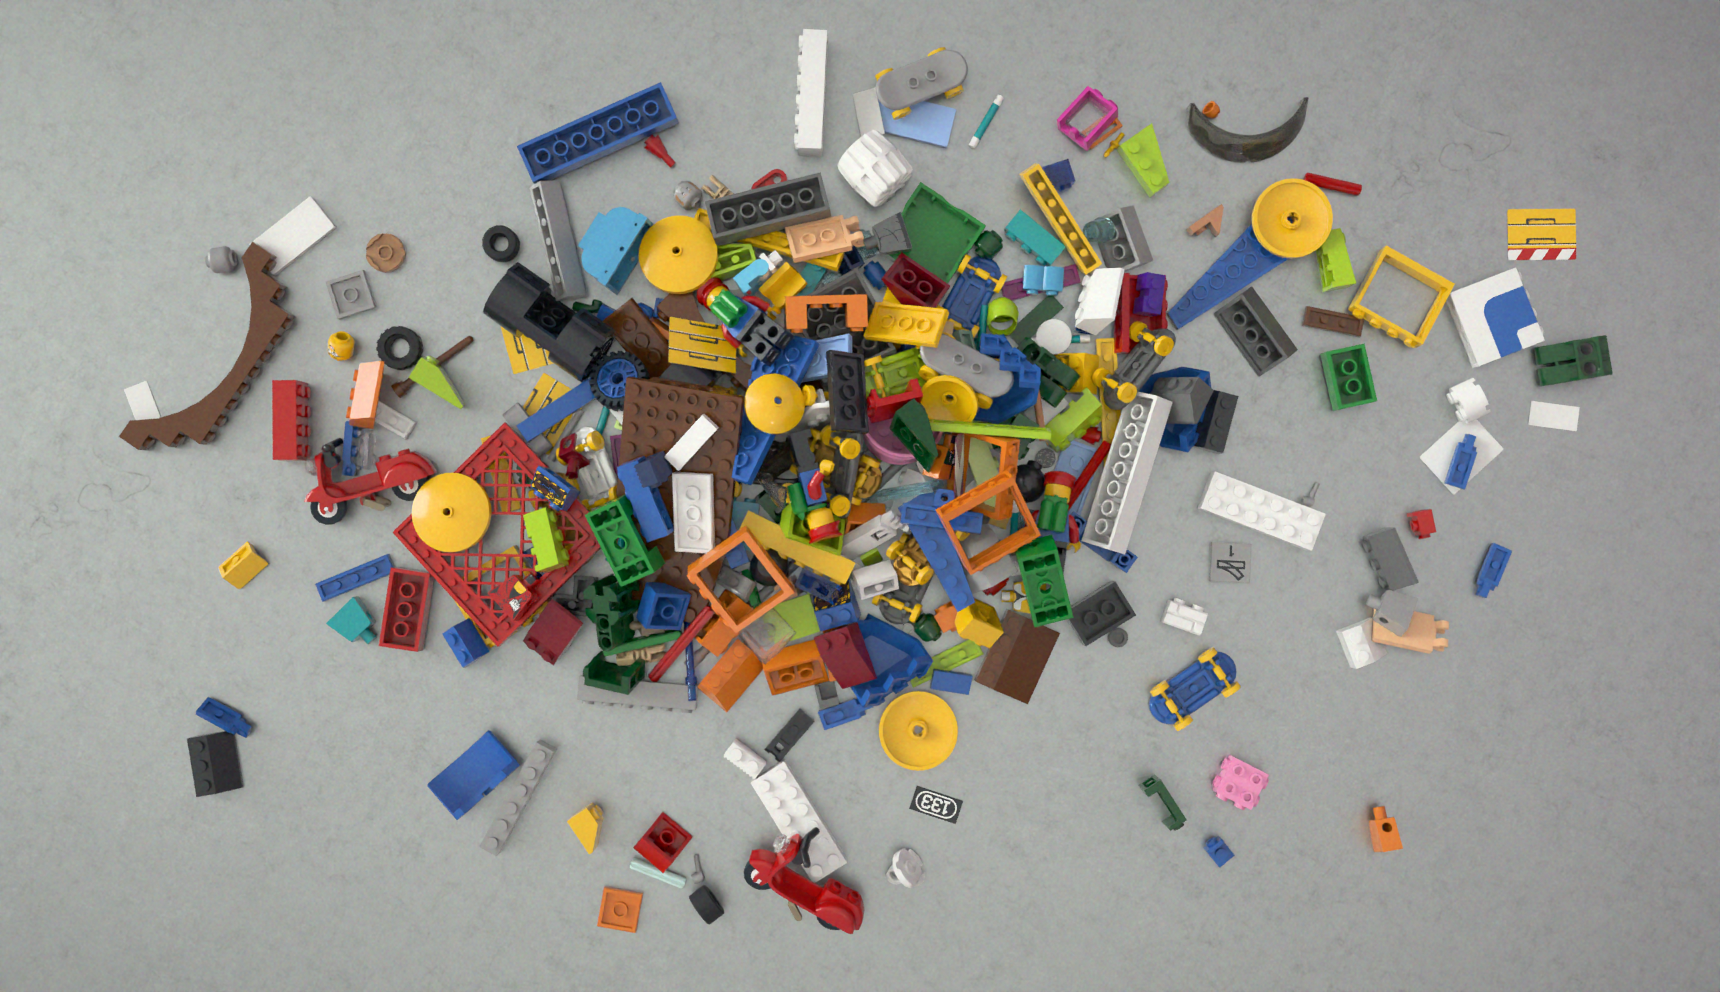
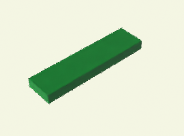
M665 630V633L649 634L648 637L632 638L611 651H603L604 657L677 640L681 636L682 630Z

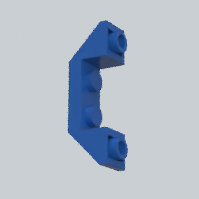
M1073 511L1071 515L1074 517L1079 528V541L1103 559L1127 573L1138 557L1129 550H1126L1125 554H1121L1081 541L1087 520Z

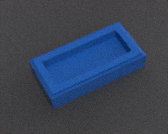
M933 669L930 689L969 695L973 676L972 674Z

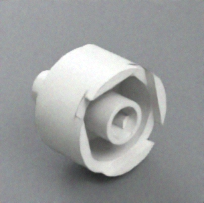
M1474 378L1449 388V393L1446 394L1451 405L1455 404L1457 408L1455 415L1460 422L1470 423L1490 413V409L1486 410L1485 407L1489 403L1479 384L1475 386L1472 383L1476 381Z

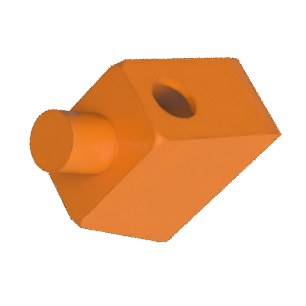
M1385 806L1374 807L1375 819L1369 820L1374 852L1403 849L1395 818L1387 817Z

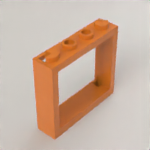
M952 432V435L958 436L960 434ZM964 433L963 494L966 487L971 437L1001 446L999 473L1007 470L1016 482L1020 439L1008 436ZM947 480L946 489L954 491L955 481ZM1009 488L996 494L995 507L981 503L970 510L983 513V515L996 520H1002L1012 517L1014 499Z
M1007 470L936 509L964 568L970 575L977 571H982L984 567L998 562L1002 557L1016 552L1021 546L1031 543L1032 540L1041 536L1013 476ZM1009 488L1026 527L968 559L949 521Z
M747 525L688 566L687 577L693 585L697 584L702 597L705 600L709 599L714 612L717 615L721 614L726 627L729 630L733 629L735 633H738L795 593L793 584ZM744 541L782 590L736 621L698 573Z

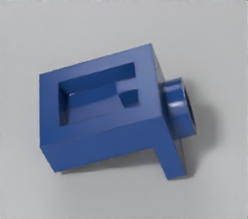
M1219 836L1210 838L1204 847L1205 851L1219 868L1235 856Z

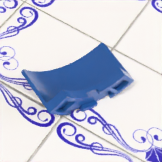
M488 730L459 758L432 779L427 786L454 818L458 820L484 797L483 793L487 796L500 782L515 771L520 764L494 734Z

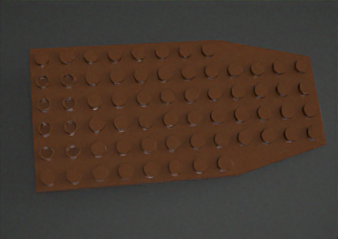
M627 377L619 466L636 458L648 457L664 451L666 455L703 414L719 427L681 470L678 471L669 462L673 473L713 474L716 547L730 537L736 481L732 478L735 455H738L745 397L730 394V390L659 377H652L650 379ZM671 474L668 476L669 480L661 483L662 485L658 486V489L674 526ZM619 478L617 481V498L625 494V487ZM632 514L630 517L646 549L657 546L665 561V564L656 572L636 580L639 583V591L631 590L632 599H642L646 582L665 583L691 594L683 621L691 623L706 605L708 606L710 601L709 599L705 600L700 594V588L697 584L693 585L688 579V566L706 553L676 552L674 531L667 536L647 542L646 538L641 534V526L638 519ZM727 553L698 573L712 591H714L716 581L722 570Z

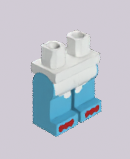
M776 250L768 256L762 253L759 256L760 259L755 260L733 277L745 296H756L755 293L759 291V288L784 264L783 259Z

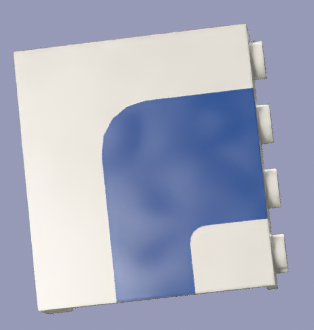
M1516 267L1451 292L1446 300L1472 368L1545 341L1543 337L1544 330L1537 322L1536 310L1531 307L1529 302L1530 295L1524 289L1522 275L1517 271Z

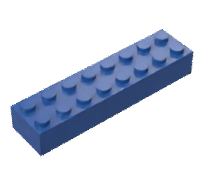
M660 82L522 143L517 148L532 182L536 184L539 181L555 179L645 139L652 134L654 135L679 124V121Z

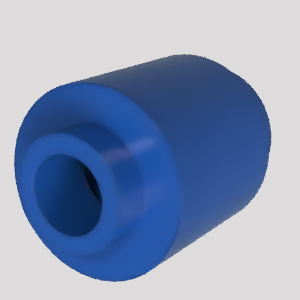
M872 260L863 267L865 269L863 274L873 287L880 290L885 286L881 279L886 271L879 261L874 263Z

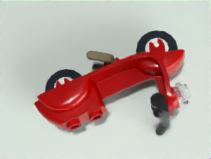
M337 438L323 445L322 452L315 455L314 458H307L305 469L308 474L311 473L312 476H317L319 486L307 494L304 502H311L310 509L314 519L319 523L332 525L341 521L346 515V500L360 497L362 506L384 511L385 506L389 507L391 505V501L373 493L392 487L394 494L398 498L405 501H414L419 489L427 482V476L435 474L437 471L428 458L417 451H410L408 448L398 451L397 456L391 457L390 454L379 457L380 461L375 463L378 470L376 472L335 483L332 480L331 468L338 467L341 462V457L336 454L335 448L341 446L344 442L342 438Z
M814 827L803 838L800 834H795L789 839L785 834L781 837L777 836L773 843V847H775L774 852L766 849L752 850L750 859L744 868V879L747 884L758 890L772 889L787 899L788 907L795 920H802V915L797 907L799 906L817 916L818 922L827 929H841L848 934H853L854 930L860 929L865 909L863 899L857 891L832 878H829L824 886L821 887L786 866L791 861L795 865L803 863L805 868L811 866L808 851L811 840L820 832L819 828Z

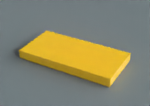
M875 302L864 338L866 340L937 348L949 312L947 309Z

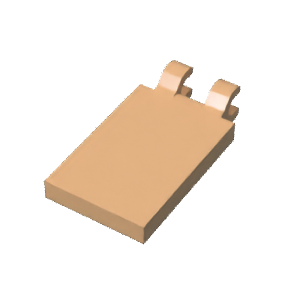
M843 215L785 227L794 263L851 251L852 245L855 247L864 246V236L862 231H859L858 217L852 216L844 219Z
M1414 611L1407 631L1400 637L1373 620L1372 641L1428 654L1433 649L1443 652L1444 647H1448V639H1436V632L1445 634V630L1449 629V622L1445 620L1434 621V615Z

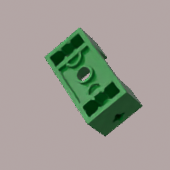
M625 494L585 514L621 587L656 572L665 564L657 546L646 549L630 517L633 514V507ZM617 538H622L625 541V547H620L617 544Z
M1053 535L1036 538L1031 543L1018 548L1015 555L1034 627L1074 618ZM1045 583L1050 584L1049 589H1040L1041 585Z

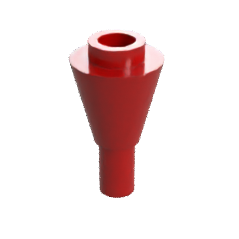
M652 134L644 142L646 144L644 149L658 158H662L670 168L676 163L668 155L659 135L654 137Z
M1089 427L1080 439L1095 445V442L1099 443L1102 431H1098L1099 427Z

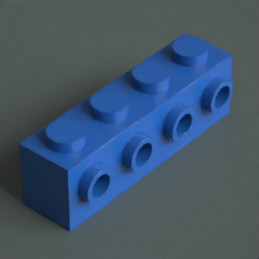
M642 456L618 466L617 475L619 480L623 482L625 495L632 504L635 518L639 521L641 534L646 538L647 542L669 535L674 531V526L658 487L650 489L649 486L641 487V480L638 479L639 476L635 472L634 465L646 458Z

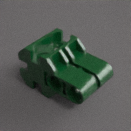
M1606 335L1534 348L1537 365L1555 362V366L1538 369L1540 386L1613 374ZM1585 343L1590 344L1593 348L1590 354H1583L1580 350L1581 345ZM1575 359L1574 363L1563 365L1558 364V362ZM1586 363H1593L1596 367L1595 372L1587 374L1584 371V365Z
M1025 337L1017 349L1026 356V360L1032 365L1036 364L1041 368L1039 388L1041 399L1056 408L1067 395L1057 384L1070 391L1080 378V375L1057 359L1047 349L1038 346L1034 340Z
M610 574L590 584L583 592L584 599L592 600L593 608H585V612L592 623L596 624L598 645L605 652L611 651L634 637L635 630L630 629L629 625L634 621L633 614L638 611L641 602L640 599H632L631 591H639V583L634 581L621 587L614 574Z

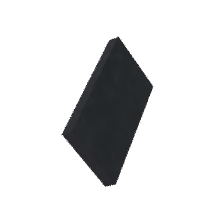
M835 350L826 351L831 431L857 434L869 433L864 355Z

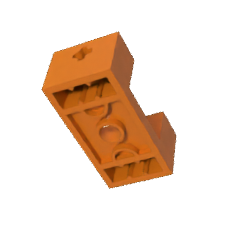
M867 294L785 296L786 329H790L791 333H803V329H807V304H809V308H822V304H829V307H842V303H845V327H850V331H863V327H868Z

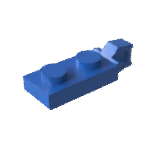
M349 421L345 422L342 475L355 476L357 466L354 463V457H357L358 446H355V438L359 437V427L349 425Z
M1465 434L1463 441L1458 442L1444 484L1463 490L1466 489L1477 455V447L1473 446L1476 436Z
M1496 543L1491 544L1477 577L1476 584L1479 586L1475 595L1487 598L1489 591H1494L1495 587H1498L1512 550Z
M207 697L196 710L197 716L235 735L237 733L247 738L251 733L252 726L245 723L246 720L242 718L241 714L210 697Z
M854 698L839 705L820 710L818 713L824 730L862 718V716L866 715L865 710L874 706L863 708L859 700Z

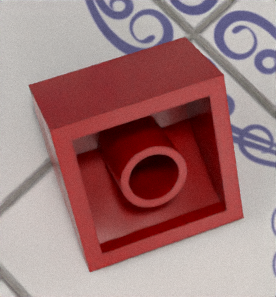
M662 812L633 848L664 873L692 839V836Z

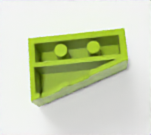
M1152 123L1118 147L1117 152L1149 198L1170 183Z
M1341 228L1331 229L1326 241L1315 250L1323 292L1346 289L1356 284L1345 245V234L1342 233Z
M545 507L523 515L528 538H531L534 547L531 549V553L536 555L538 561L535 571L547 573L569 565V554L567 549L563 548V535L561 530L557 529L555 523L557 522V516L554 510Z

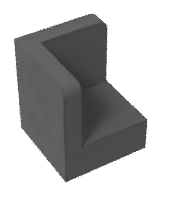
M834 681L815 684L814 687L820 709L839 705Z

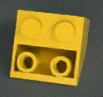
M1089 353L1054 354L1057 359L1080 375V378L1070 391L1057 384L1067 394L1084 395L1082 391L1087 387L1093 395H1097V386L1093 384L1092 376L1099 368L1100 355Z

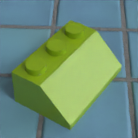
M791 503L782 509L780 528L786 538L838 556L841 555L846 519L833 515L835 521L840 520L838 529L843 534L842 536L809 544L810 536L808 531L810 528L807 514L810 512L804 513L805 520H801L798 515L793 513Z

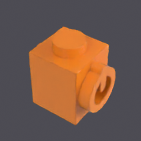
M951 601L934 610L936 613L934 617L943 633L951 630V632L957 630L955 625L957 610Z

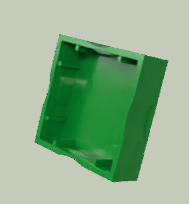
M920 182L901 213L912 245V251L904 252V254L948 284L958 270L965 255L970 252L974 243L984 231L986 225L964 210L954 207L943 196ZM901 253L884 256L895 262Z

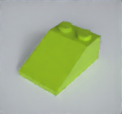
M431 355L421 357L408 378L457 408L462 409L465 406V402L442 366L438 364L440 361Z

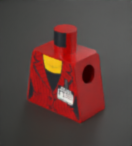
M532 572L524 579L520 575H512L490 590L488 594L513 621H519L537 597V593L532 587L539 579Z

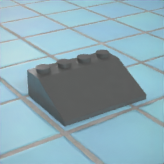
M858 268L851 270L807 295L867 294L868 322L876 302ZM842 303V307H829V304H822V308H809V304H807V329H803L802 333L805 338L820 340L855 332L850 331V327H845V303Z

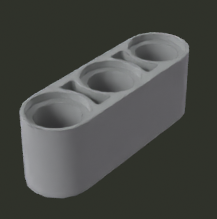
M516 403L502 414L511 428L539 458L553 447L544 433L527 443L516 425L530 417L520 403Z

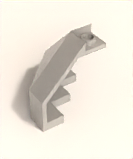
M983 524L981 535L970 533L965 540L960 541V544L969 559L998 543L999 539L988 524ZM1009 554L1002 557L998 562L992 563L984 567L982 571H977L972 575L968 573L960 560L972 594L993 587L1018 572Z

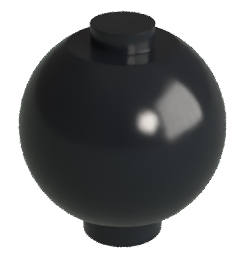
M1028 460L1027 464L1017 466L1016 484L1025 503L1038 500L1045 491V486L1043 485L1045 476L1041 471L1042 465L1033 460Z
M772 548L766 550L787 577L789 572L788 559L781 558L778 551ZM754 554L750 562V572L753 579L760 585L767 587L778 585Z

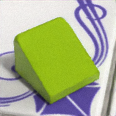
M873 548L860 556L865 567L883 560L877 548Z

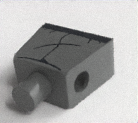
M901 212L872 226L874 236L863 239L866 250L878 247L880 256L912 251V245Z

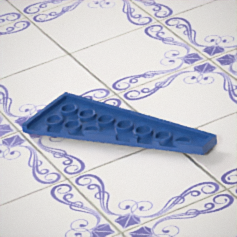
M1288 217L1287 220L1292 224L1293 220ZM1251 224L1170 309L1167 315L1178 330L1289 258L1276 256L1266 250L1256 238Z

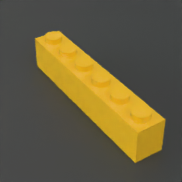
M1035 163L1019 174L1063 245L1066 246L1065 248L1081 273L1087 275L1099 267L1102 262L1040 164Z
M749 510L739 528L740 530L747 525L765 550L772 548L778 551L781 558L787 560L790 557L795 560L794 564L802 568L808 566L813 569L812 573L823 577L825 574L831 577L830 582L838 586L841 583L846 584L856 563L841 555L838 556L788 539L782 532L780 525Z

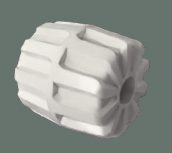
M876 130L864 134L855 141L843 154L838 163L840 173L851 187L873 207L881 206L887 200L894 197L895 192L905 186L904 183L911 178L913 172L912 166L897 147Z

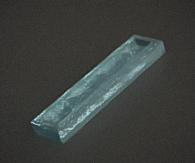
M935 479L882 489L869 498L872 504L935 492L943 487L944 483L942 479Z

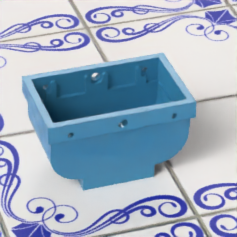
M625 207L614 208L606 216L598 212L578 244L584 250L581 258L584 269L608 290L618 295L639 261V247L645 233L654 224L641 213L637 214Z

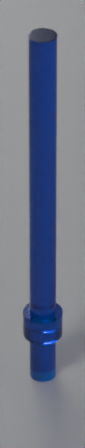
M684 622V631L691 623ZM692 640L685 648L687 670L685 686H688V701H696L695 685H697V677L694 671Z

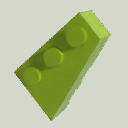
M752 244L717 246L718 262L711 278H719L723 281L735 277L757 260L758 257Z
M1087 387L1082 391L1084 395L1077 402L1072 400L1068 404L1070 408L1062 414L1058 413L1045 425V428L1051 430V440H1046V442L1056 453L1060 450H1066L1071 445L1070 442L1075 438H1081L1089 427H1095L1102 420V404Z

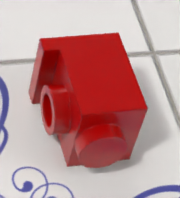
M1432 509L1406 513L1407 517L1412 518L1410 527L1412 532L1418 535L1419 539L1431 537L1430 533L1436 532Z

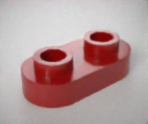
M774 169L752 185L751 190L776 184L774 182L776 177L781 179L780 182L787 181L786 174L780 169Z

